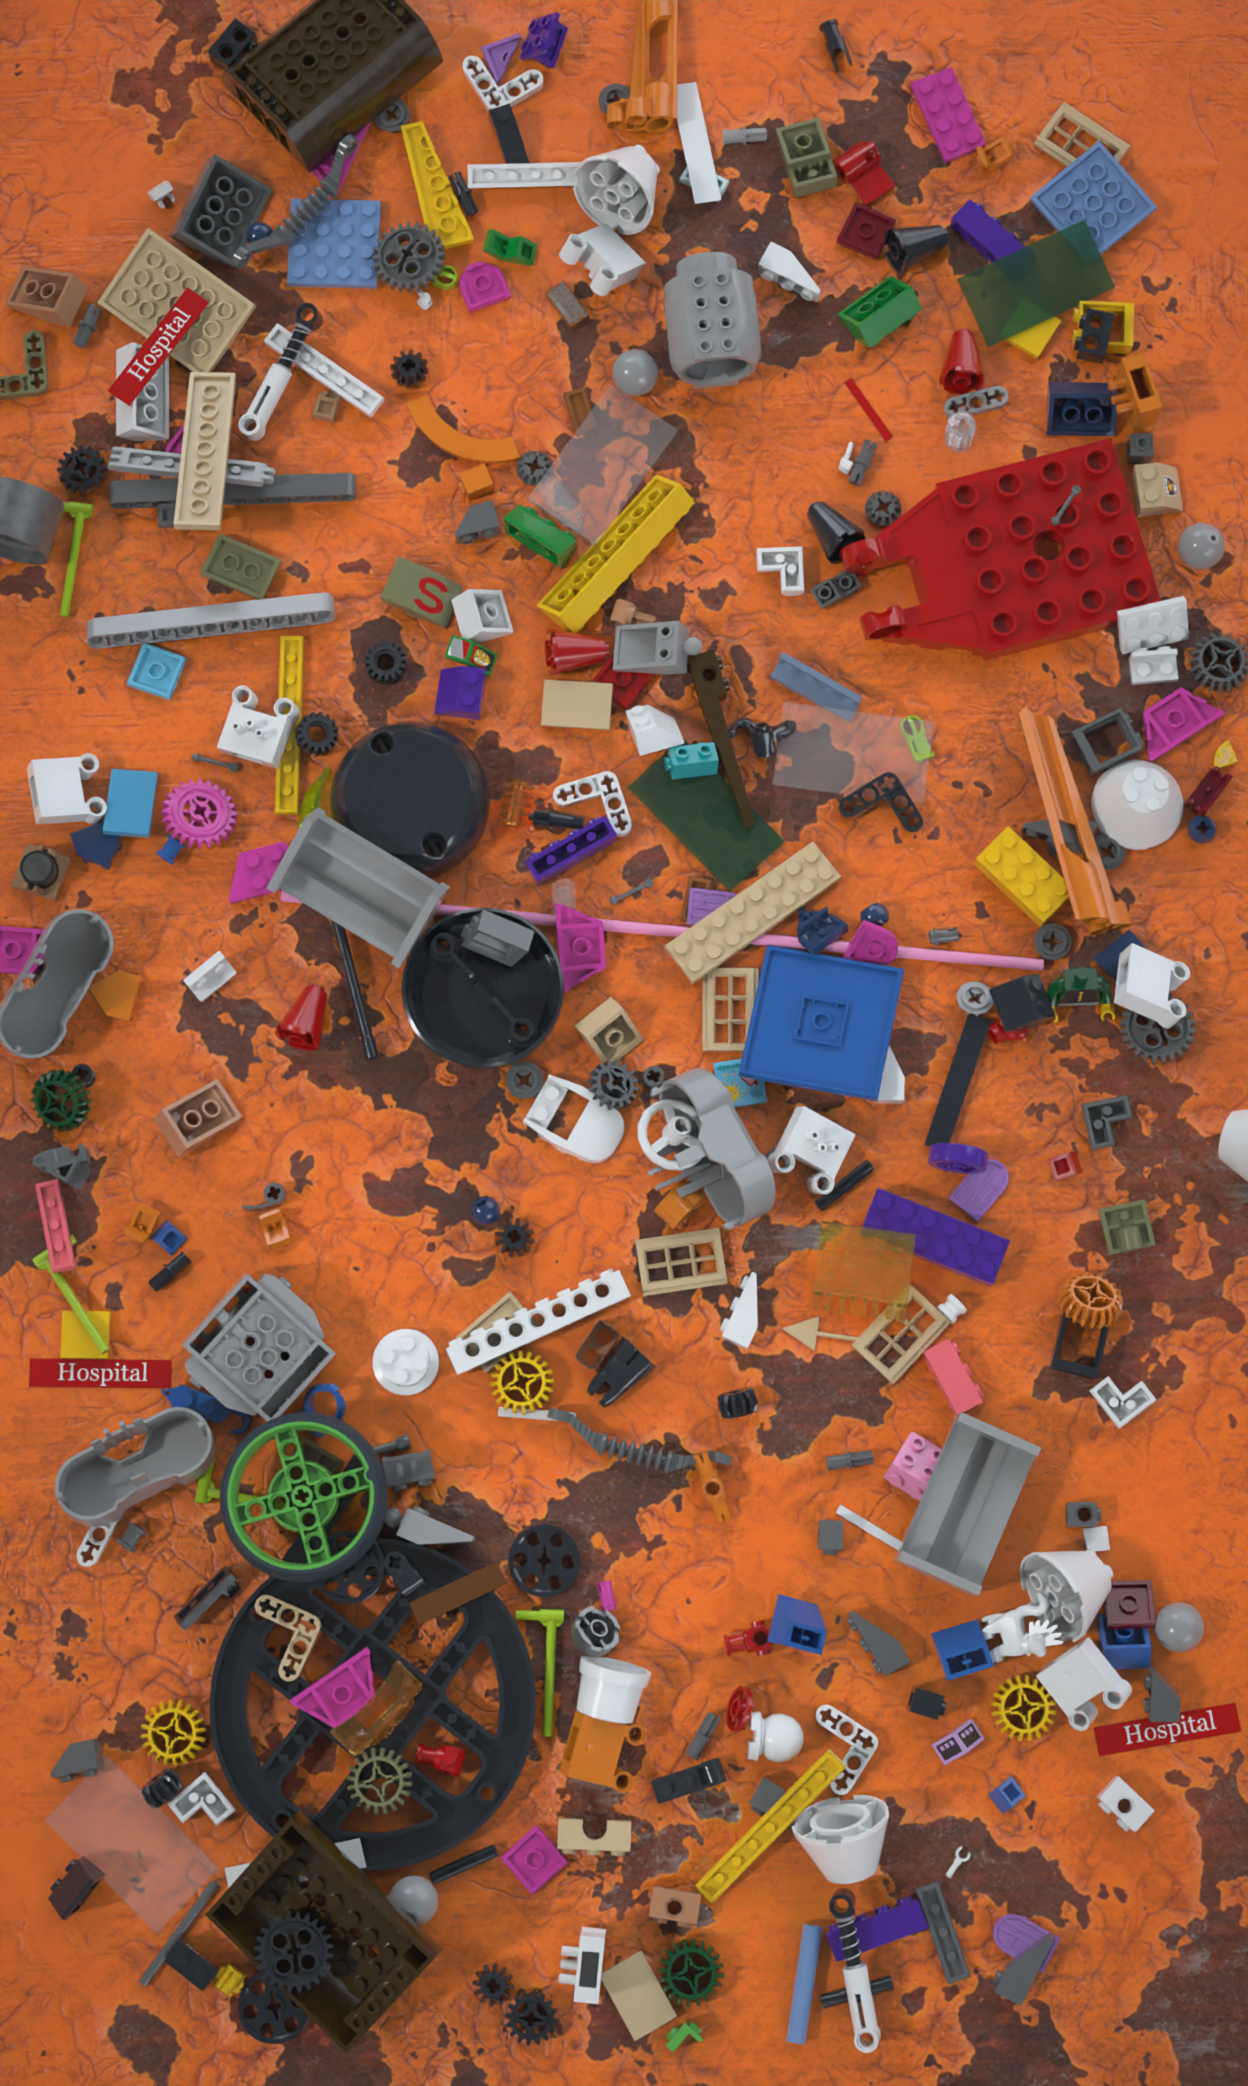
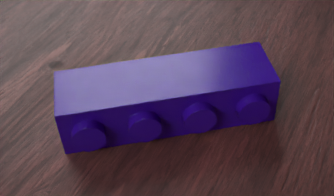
M969 199L952 217L950 227L1015 284L1034 267L1036 256L1033 250L1028 246L1024 247L1014 233L1007 232L998 219L995 217L991 218L981 204L974 203Z
M907 1896L897 1900L898 1905L889 1908L888 1904L875 1908V1913L866 1916L865 1913L856 1915L853 1923L854 1927L857 1928L856 1938L859 1939L858 1949L861 1950V1953L927 1929L928 1926L918 1899H912L911 1896ZM834 1923L829 1926L830 1930L825 1933L836 1962L845 1959L844 1950H842L843 1943L842 1939H840V1928L837 1927L839 1924Z

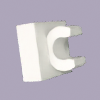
M163 181L147 192L151 201L157 200L158 206L163 209L165 208L162 202L164 197H169L171 202L175 201V197L169 193L173 190L169 181Z

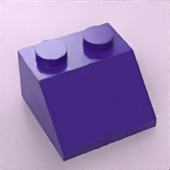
M467 666L441 669L434 714L480 720L486 682L485 669Z

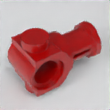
M764 1620L750 1623L751 1628L743 1629L742 1634L733 1636L723 1635L727 1656L744 1650L747 1653L756 1652L757 1656L771 1654V1642L757 1645L754 1641V1635L758 1631L765 1632L768 1641L769 1631L766 1629ZM740 1641L743 1642L742 1644L731 1645L732 1643H735V1642H740Z
M420 1743L415 1754V1764L425 1763L433 1765L434 1770L459 1777L466 1751L448 1745H442L436 1749L425 1746V1743Z

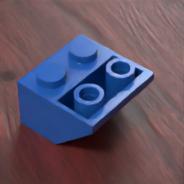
M778 1594L767 1642L822 1655L827 1630L818 1605Z
M977 1620L931 1633L945 1680H951L994 1667L987 1642Z

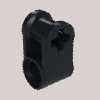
M393 1551L387 1554L384 1559V1566L406 1598L426 1583L403 1553ZM391 1556L401 1558L399 1562L400 1568L396 1566L390 1567Z

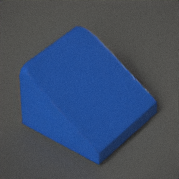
M168 1220L151 1236L171 1256L187 1239Z
M1012 1776L988 1794L1002 1813L1013 1808L1026 1796Z

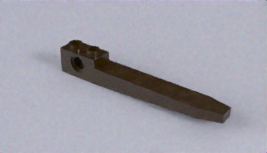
M715 650L688 656V666L698 701L745 830L755 828L749 800L720 700L726 699L727 691L730 690L727 677L723 678L721 670L724 669L721 656L716 657ZM710 673L716 678L712 681H707L703 677Z

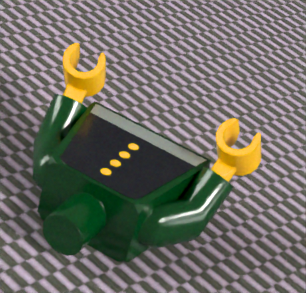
M1079 967L1077 969H1064L1059 977L1048 984L1047 996L1055 1013V1017L1052 1018L1054 1023L1058 1020L1054 1006L1103 1004L1100 1009L1101 1019L1104 1021V1014L1106 1013L1112 1014V1020L1115 1019L1114 1007L1110 1004L1112 1002L1110 983L1103 976L1097 975L1096 968Z

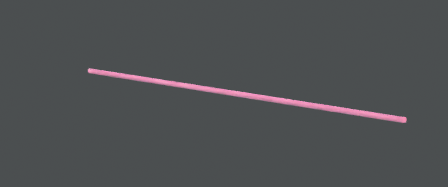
M283 890L281 891V901L303 903ZM441 904L436 916H448L475 907ZM504 910L516 914L534 925L556 926L555 915ZM599 919L603 921V930L611 932L678 937L691 928ZM763 934L750 943L753 945L805 949L798 942V937ZM835 940L821 951L844 953L850 942ZM898 946L896 958L1043 971L1044 959Z

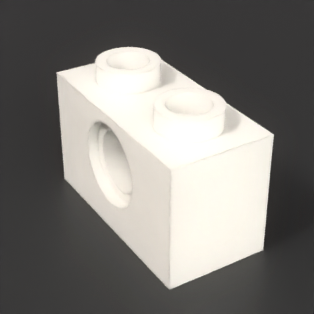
M1115 1776L1096 1796L1101 1801L1098 1805L1108 1815L1112 1812L1119 1819L1116 1823L1126 1832L1129 1829L1136 1832L1154 1812L1119 1776ZM1121 1799H1127L1130 1804L1128 1811L1121 1813L1118 1809V1803Z

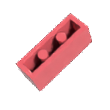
M947 1339L922 1353L954 1415L960 1412L964 1413L982 1403L981 1398L984 1395L978 1384L973 1385L970 1379L972 1372L967 1363L962 1364L959 1358L961 1352L955 1342L951 1343Z

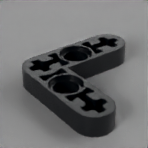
M892 772L883 773L844 797L839 803L840 813L845 817H853L881 799L886 798L906 831L917 832L923 825L921 814L899 778ZM884 777L893 778L895 780L892 784L893 788L890 789L888 786L883 788L881 791L884 794L880 796L878 789L873 784L878 782V786L885 782ZM871 788L875 791L876 796L873 801H865L863 799L862 792L865 789ZM858 794L859 800L865 806L860 808V805L857 804L853 807V813L849 811L844 812V802H854L857 799L853 796ZM897 796H904L907 799V806L905 808L898 809L895 807L894 800ZM912 807L914 811L909 813L912 818L917 817L919 819L916 823L918 827H908L906 824L909 821L908 817L905 815L902 818L900 813L906 812Z

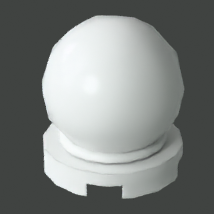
M751 1712L749 1729L754 1730L753 1741H748V1759L758 1761L759 1755L763 1754L768 1760L779 1763L791 1760L798 1755L804 1742V1736L800 1724L795 1719L782 1713L772 1714L764 1719L763 1717L761 1718V1712Z

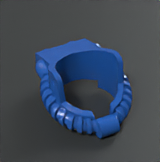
M332 1382L330 1385L320 1383L316 1384V1386L313 1385L312 1388L310 1387L306 1391L305 1398H303V1405L305 1407L301 1409V1412L317 1413L314 1408V1397L317 1392L328 1391L334 1395L337 1402V1412L334 1417L342 1420L343 1416H345L344 1412H346V1401H344L345 1398L344 1396L342 1397V1393L339 1392L340 1387ZM311 1431L312 1435L317 1438H322L325 1435L321 1432Z

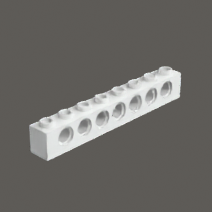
M612 1268L599 1274L601 1278L593 1282L591 1278L578 1283L579 1288L570 1291L569 1288L556 1293L558 1298L549 1301L548 1298L536 1302V1308L527 1311L525 1307L514 1312L515 1317L506 1321L505 1317L492 1322L493 1327L484 1331V1328L481 1327L470 1332L471 1337L466 1340H462L459 1337L450 1341V1347L446 1348V1352L457 1376L629 1298L631 1295L620 1271L613 1272ZM598 1285L607 1287L608 1295L601 1298L596 1295L595 1289ZM576 1295L585 1296L587 1300L586 1306L577 1307L574 1304V1297ZM554 1305H562L565 1308V1315L556 1317L552 1312ZM534 1314L541 1315L544 1319V1324L540 1327L533 1326L531 1324V1316ZM512 1324L521 1326L522 1334L520 1336L514 1337L509 1333V1327ZM490 1334L499 1335L501 1339L500 1345L496 1347L490 1346L487 1342L488 1336ZM473 1343L479 1347V1354L477 1356L471 1357L467 1355L465 1349L468 1344Z

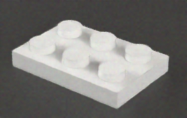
M1184 596L1117 611L1119 643L1122 654L1134 652V650L1140 648L1148 649L1189 639L1187 601Z

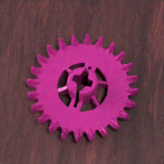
M198 779L197 784L193 780H189L188 785L181 782L180 789L173 787L172 793L166 795L167 800L162 804L164 809L161 811V815L167 816L163 818L162 823H170L166 828V832L174 830L172 839L181 836L180 845L188 840L189 849L194 842L197 843L198 850L201 849L202 843H205L207 848L210 849L211 841L216 846H219V837L225 842L227 840L226 833L232 835V827H236L237 824L234 820L238 816L237 812L234 811L237 806L231 803L233 797L225 796L227 793L226 789L219 791V784H215L212 787L209 780L206 784H203L201 779ZM188 803L190 806V810H183L185 805ZM208 803H211L216 811H211ZM216 817L215 821L211 823L209 818Z

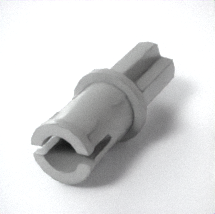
M743 127V129L723 130V144L743 143V145H746V142L767 140L766 128L745 129Z

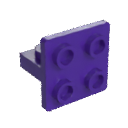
M553 12L531 21L528 27V36L521 46V60L525 61L533 58L548 69L555 67L568 30L566 26L558 22L560 17L558 12Z

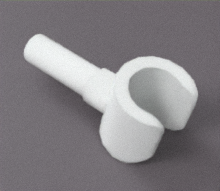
M420 288V292H417L420 296L417 303L422 309L427 310L432 305L430 295L427 292L424 293Z
M849 442L846 453L838 467L840 471L847 475L854 465L849 460L854 447L852 442Z
M963 1846L958 1847L955 1851L956 1858L946 1873L948 1878L952 1877L962 1862L970 1858V1852L967 1853L965 1858L959 1857V1851Z

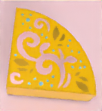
M1229 740L1218 748L1214 757V767L1217 766L1222 769L1237 763L1238 760Z

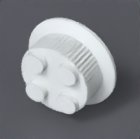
M411 1329L396 1330L386 1335L377 1345L373 1355V1370L377 1380L385 1389L398 1395H413L426 1389L436 1377L439 1367L438 1353L432 1341L421 1332Z

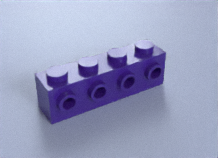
M606 816L594 818L588 822L586 827L575 829L567 835V838L561 841H554L546 850L536 852L527 858L528 860L525 861L526 868L537 887L617 842V834Z

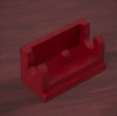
M1217 766L1208 771L1184 804L1185 807L1198 816L1205 815L1233 778L1229 773L1224 775L1219 772L1220 768Z

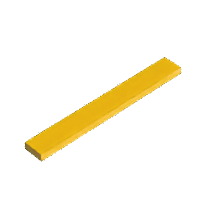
M280 636L278 700L280 698L290 699L299 708L300 716L293 723L279 767L276 769L275 815L299 816L301 745H297L296 742L298 740L295 739V734L297 732L296 728L302 720L303 636ZM291 706L283 710V715L290 712Z
M828 1749L722 1856L694 1887L712 1904L846 1768V1765Z

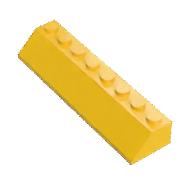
M656 474L536 606L562 629L573 633L580 631L589 618L598 612L600 606L614 594L620 584L628 579L630 573L644 561L650 551L659 545L660 540L674 528L681 517L689 512L691 506L695 503L680 483Z

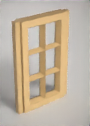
M1065 102L1060 106L1033 144L1066 167L1077 159L1066 152L1073 142L1086 151L1090 149L1075 139L1082 129L1097 138L1094 145L1100 141L1115 150L1116 153L1113 157L1118 163L1130 148V145ZM1063 117L1078 126L1072 136L1057 127ZM1053 130L1069 139L1063 148L1047 139Z
M715 968L703 977L702 1051L744 1052L745 1043H733V1024H746L747 1038L758 988V968ZM715 977H728V995H715ZM733 977H746V995H733ZM715 1000H728V1019H715ZM733 1000H746V1019H733ZM715 1024H728V1043H715Z
M719 1228L635 1240L643 1296L727 1284ZM713 1242L714 1255L695 1256V1244ZM689 1245V1259L671 1261L669 1248ZM664 1249L666 1262L647 1265L646 1252ZM715 1259L717 1272L698 1275L696 1262ZM692 1264L693 1276L674 1278L673 1265ZM667 1267L669 1279L650 1282L648 1269Z
M908 1284L851 1346L890 1383L894 1384L951 1322L914 1287ZM914 1299L922 1309L908 1321L900 1312ZM927 1311L935 1321L922 1334L913 1324ZM897 1316L906 1326L892 1339L883 1330ZM910 1329L919 1338L905 1352L896 1342ZM880 1334L889 1344L875 1357L867 1347ZM894 1347L902 1356L888 1369L880 1359Z

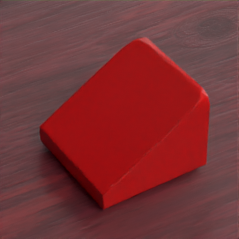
M1075 1151L1049 1159L1055 1181L1082 1174Z

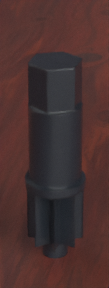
M534 810V814L529 813L528 820H533L534 825L582 829L584 826L583 816Z

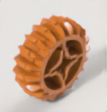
M1083 1272L1080 1275L1073 1274L1071 1278H1067L1059 1292L1058 1304L1061 1305V1311L1066 1313V1318H1072L1073 1323H1080L1081 1327L1087 1325L1092 1329L1096 1326L1100 1330L1103 1326L1109 1327L1110 1324L1115 1323L1123 1309V1297H1121V1290L1116 1289V1284H1110L1109 1278L1104 1280L1100 1275L1093 1276L1091 1272L1088 1275H1085Z

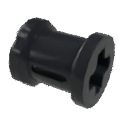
M86 1064L76 1065L72 1069L73 1077L76 1075L81 1077L82 1072L85 1071L88 1074L85 1076L86 1080L83 1081L80 1078L79 1082H86L84 1088L91 1087L96 1080L94 1071Z

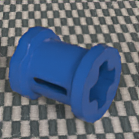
M169 834L167 842L156 854L167 863L173 865L175 863L174 858L186 845L184 843L180 845V840L177 838L172 839V835Z

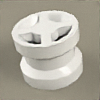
M952 1294L947 1297V1301L944 1304H940L937 1307L952 1324L957 1321V1317L960 1314H964L967 1311L964 1305Z

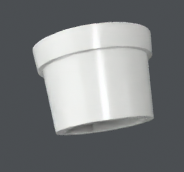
M581 1656L579 1672L582 1674L576 1709L585 1715L616 1723H632L643 1688L647 1687L651 1672L640 1666L612 1658Z

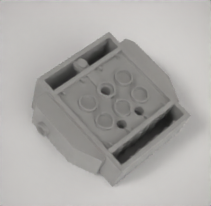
M245 1272L182 1342V1346L191 1353L184 1363L188 1374L191 1375L189 1380L197 1388L200 1389L203 1386L227 1408L253 1416L258 1413L266 1421L279 1417L336 1353L322 1341L325 1336L314 1311L290 1290L293 1285L283 1276L278 1279L274 1275L265 1273L255 1281ZM243 1285H250L251 1291L249 1293H243ZM236 1295L240 1300L228 1314L223 1307ZM215 1317L220 1324L207 1334L203 1329ZM248 1337L255 1339V1343L251 1346L246 1344ZM195 1338H202L203 1344L201 1346H195ZM286 1351L290 1356L288 1360L284 1361L280 1355ZM268 1369L273 1371L271 1378L264 1376L265 1371Z

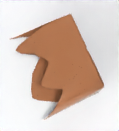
M598 1320L581 1344L575 1359L595 1372L619 1337V1332L613 1325L610 1326L604 1321ZM600 1329H608L611 1332L612 1340L608 1345H600L596 1341V1333ZM593 1348L598 1352L599 1360L594 1365H588L583 1361L582 1355L586 1349Z

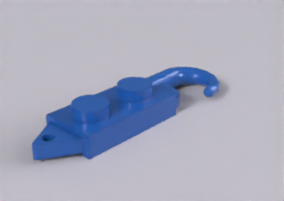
M180 1384L179 1387L161 1391L172 1404L171 1407L191 1409L200 1414L204 1419L215 1423L225 1421L230 1413L241 1416L244 1421L243 1426L239 1429H232V1434H243L250 1427L251 1416L249 1414L225 1407L214 1396Z

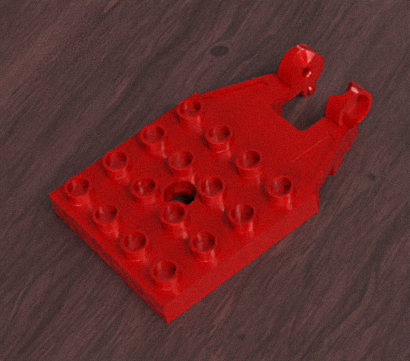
M1112 438L936 483L935 489L876 537L854 542L840 551L845 572L856 574L857 577L863 576L864 578L872 573L873 569L899 563L900 566L907 565L920 605L901 609L900 606L893 605L882 613L869 611L862 615L859 621L865 640L883 639V642L901 645L914 644L921 648L940 651L942 647L971 651L973 656L983 657V661L1118 626L1117 611L1161 601ZM1078 485L1081 488L1080 493L1075 495L1060 517V523L1053 525L1051 519L1058 514L1070 496L1072 487ZM1042 537L1051 538L1061 545L1060 553L1054 560H1045L1036 554V544Z

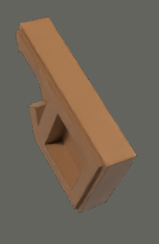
M325 390L318 394L312 418L334 423L342 397L332 390Z

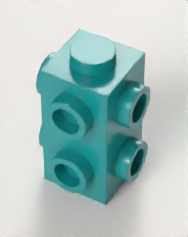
M714 742L670 747L668 757L664 758L665 769L670 771L672 780L717 774L719 759Z

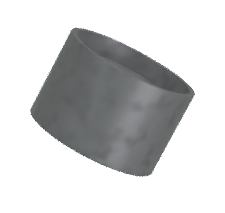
M0 476V557L31 565L47 563L65 508L62 501L37 486Z

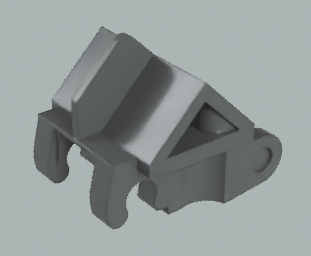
M79 1144V1154L77 1156L69 1147L63 1146L36 1154L33 1157V1164L35 1167L40 1168L43 1173H50L53 1177L67 1185L81 1189L90 1174L89 1165H91L89 1150L83 1144Z

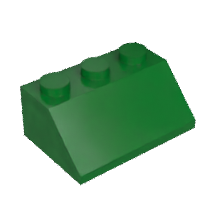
M889 276L837 315L856 340L870 348L877 345L889 333L896 331L905 321L914 318L916 313L922 310V307L911 286Z
M519 504L504 517L506 534L560 569L565 566L577 548V541L573 534L566 530L562 532L556 528L557 525L548 518L542 519L529 506L525 508Z

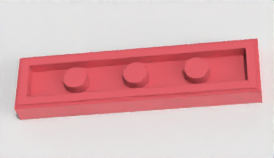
M55 1179L35 1184L52 1273L76 1269L60 1181Z

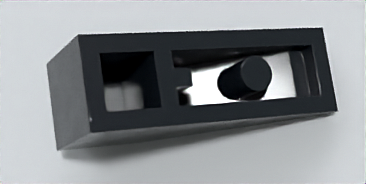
M510 103L489 110L490 124L505 164L529 163Z

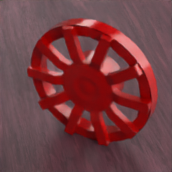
M737 1687L729 1699L726 1722L731 1731L740 1732L745 1730L748 1721H751L750 1715L752 1708H754V1704H752L754 1694L748 1687Z

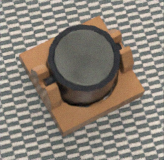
M27 843L11 887L56 902L71 858L59 854L51 848L47 849L43 845L34 846Z

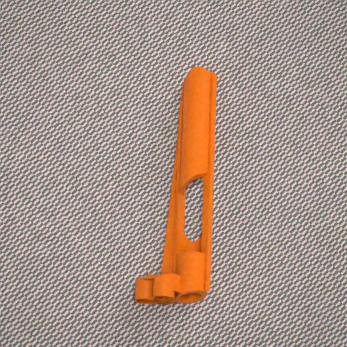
M639 0L630 98H621L620 101L613 102L607 106V127L609 129L632 132L645 130L647 133L656 134L669 129L672 125V120L677 118L678 0ZM666 19L668 20L667 68L663 76L655 79L649 70L650 30L657 22Z
M1025 706L1019 713V718L1075 920H1079L1081 924L1087 925L1089 935H1098L1109 930L1125 929L1132 925L1126 903L1115 902L1054 720L1048 715L1035 714ZM1059 821L1075 826L1084 861L1065 846Z

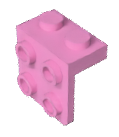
M911 1432L883 1478L910 1494L912 1498L920 1501L941 1449L917 1433Z

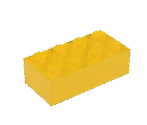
M1009 826L975 859L974 865L1040 928L1069 899L1064 878Z

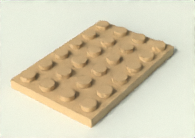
M147 228L97 302L147 339L187 287L210 302L170 353L173 358L193 372L213 371L256 308L254 303L149 228Z

